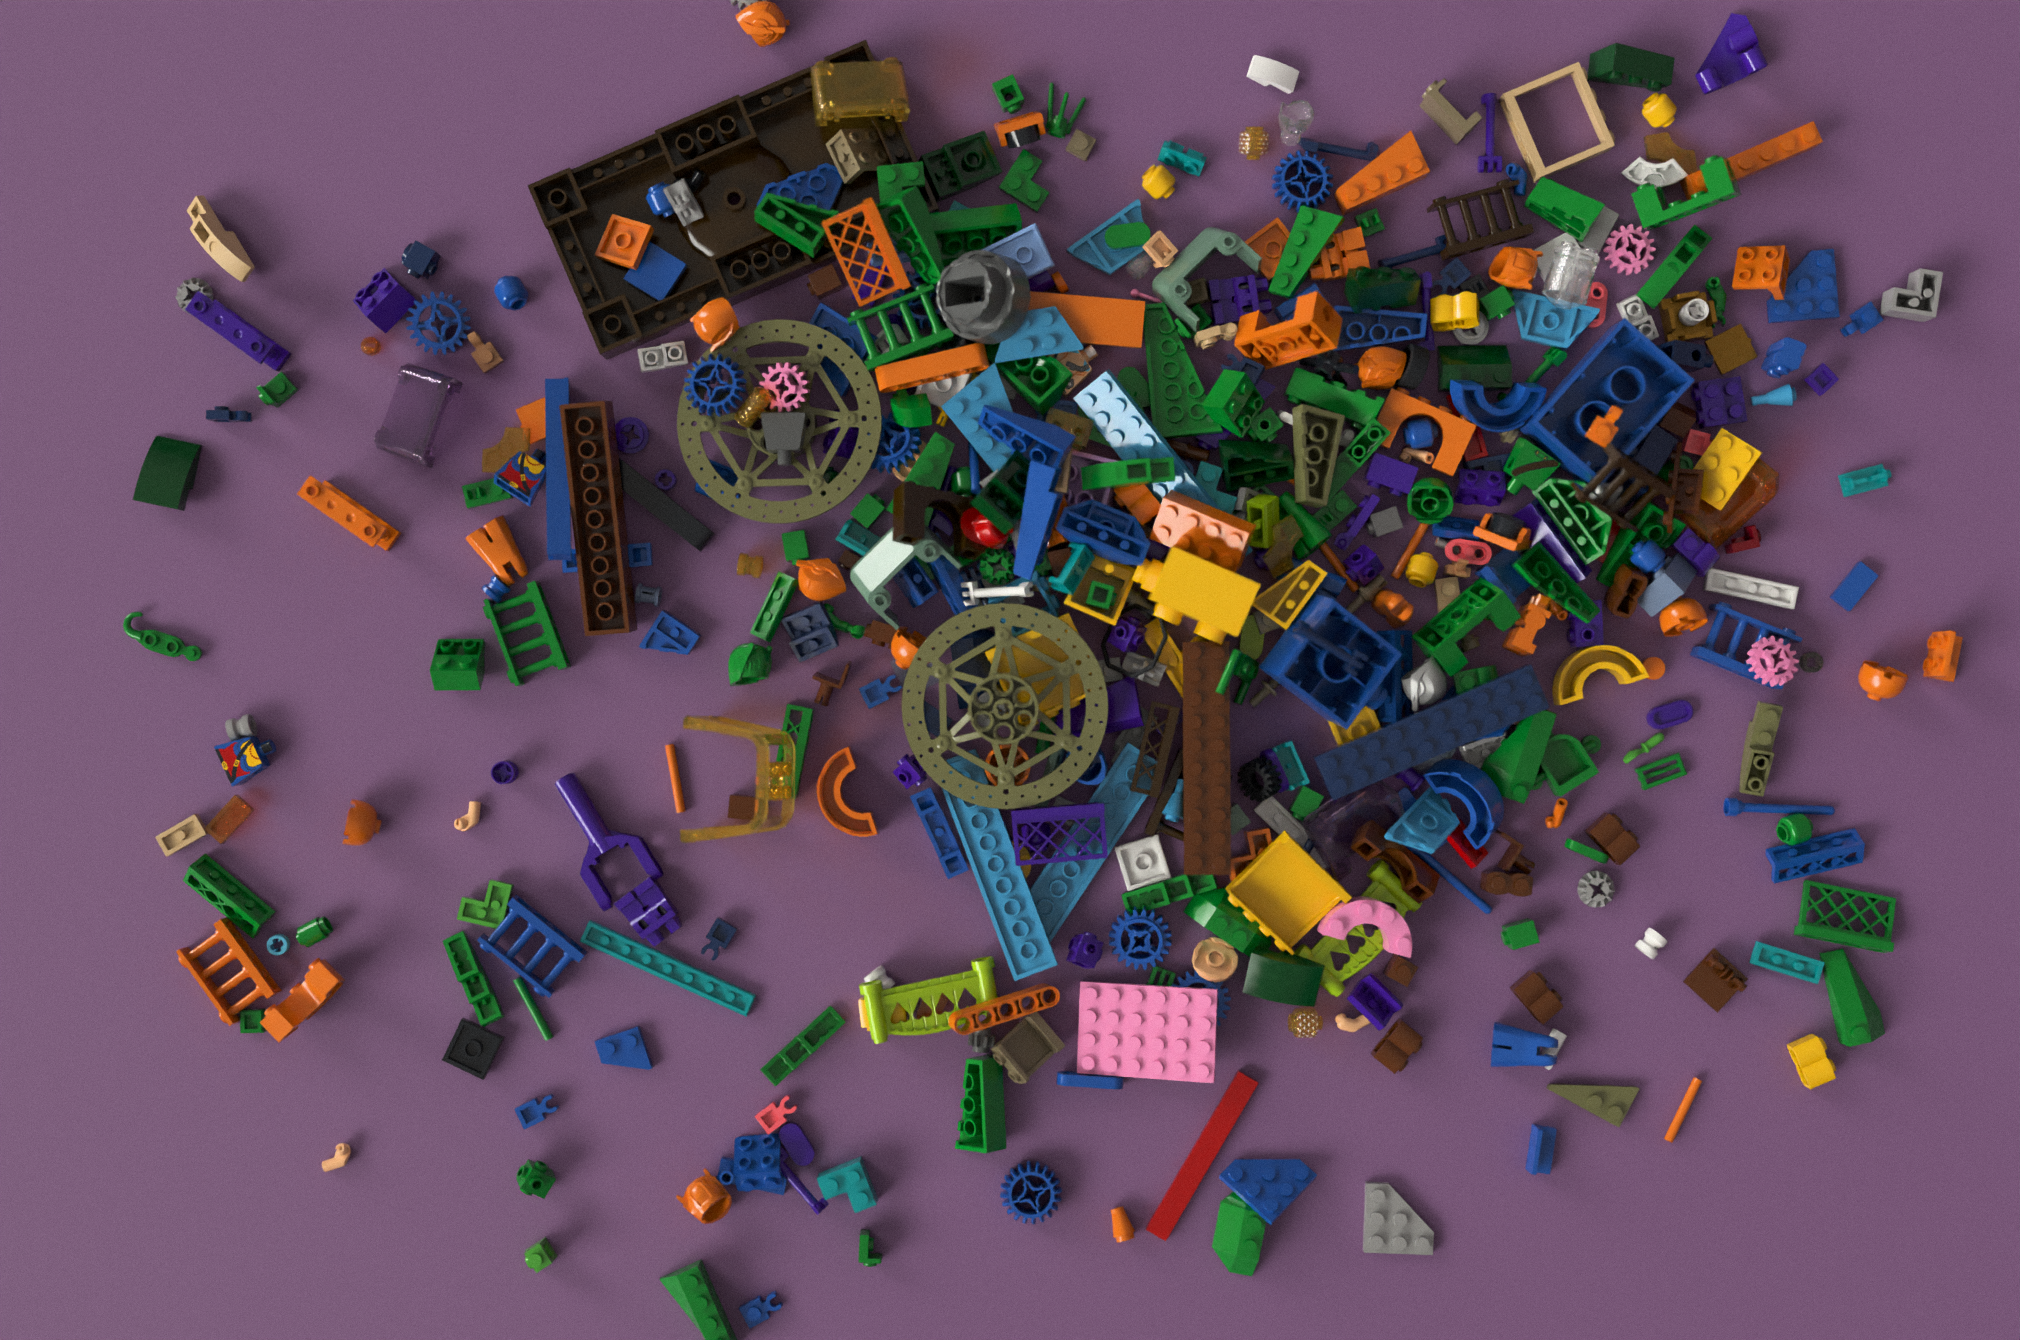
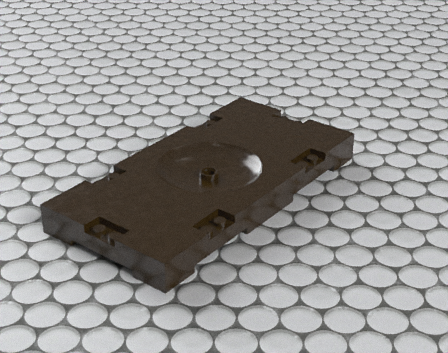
M866 40L826 56L824 61L741 97L738 94L655 130L653 135L574 169L569 167L527 185L562 262L601 356L608 360L668 334L670 330L689 323L690 319L704 305L714 299L723 297L733 306L836 261V254L828 238L813 258L757 223L754 211L757 208V203L765 185L786 180L788 176L802 171L808 172L824 163L835 166L825 144L840 129L873 128L891 165L918 162ZM696 169H700L706 174L697 191L693 193L704 213L703 218L683 226L676 213L664 218L663 214H653L646 200V195L649 193L647 189L663 181L665 184H673L677 178H691ZM877 170L864 171L851 184H843L832 210L839 211L840 214L862 204L863 200L870 197L875 205L880 203ZM924 175L925 187L917 188L928 207L929 213L939 212L937 202ZM735 196L741 198L737 205L730 204L731 198ZM860 211L853 214L850 223L862 227L865 220L863 212ZM612 214L651 225L654 231L650 242L687 264L688 267L667 298L661 301L655 300L623 279L630 268L598 259L594 255ZM838 222L831 234L841 237L845 225ZM867 223L865 229L870 230L869 225ZM848 227L844 238L856 242L860 230ZM864 232L860 244L867 246V243L873 242V235ZM834 239V241H835V243H836V245H837L838 242H839V240ZM842 242L839 252L841 255L849 254L853 251L854 246Z

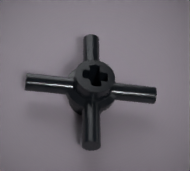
M1333 350L1316 354L1317 358L1306 357L1299 360L1300 365L1315 367L1314 371L1317 375L1326 378L1328 381L1333 379L1335 382L1342 383L1346 387L1348 384L1341 375V372L1351 374L1359 372L1358 365L1342 363L1344 361L1343 357Z

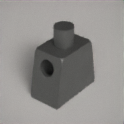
M805 412L761 413L767 451L769 453H778V466H791L792 453H802L808 416Z

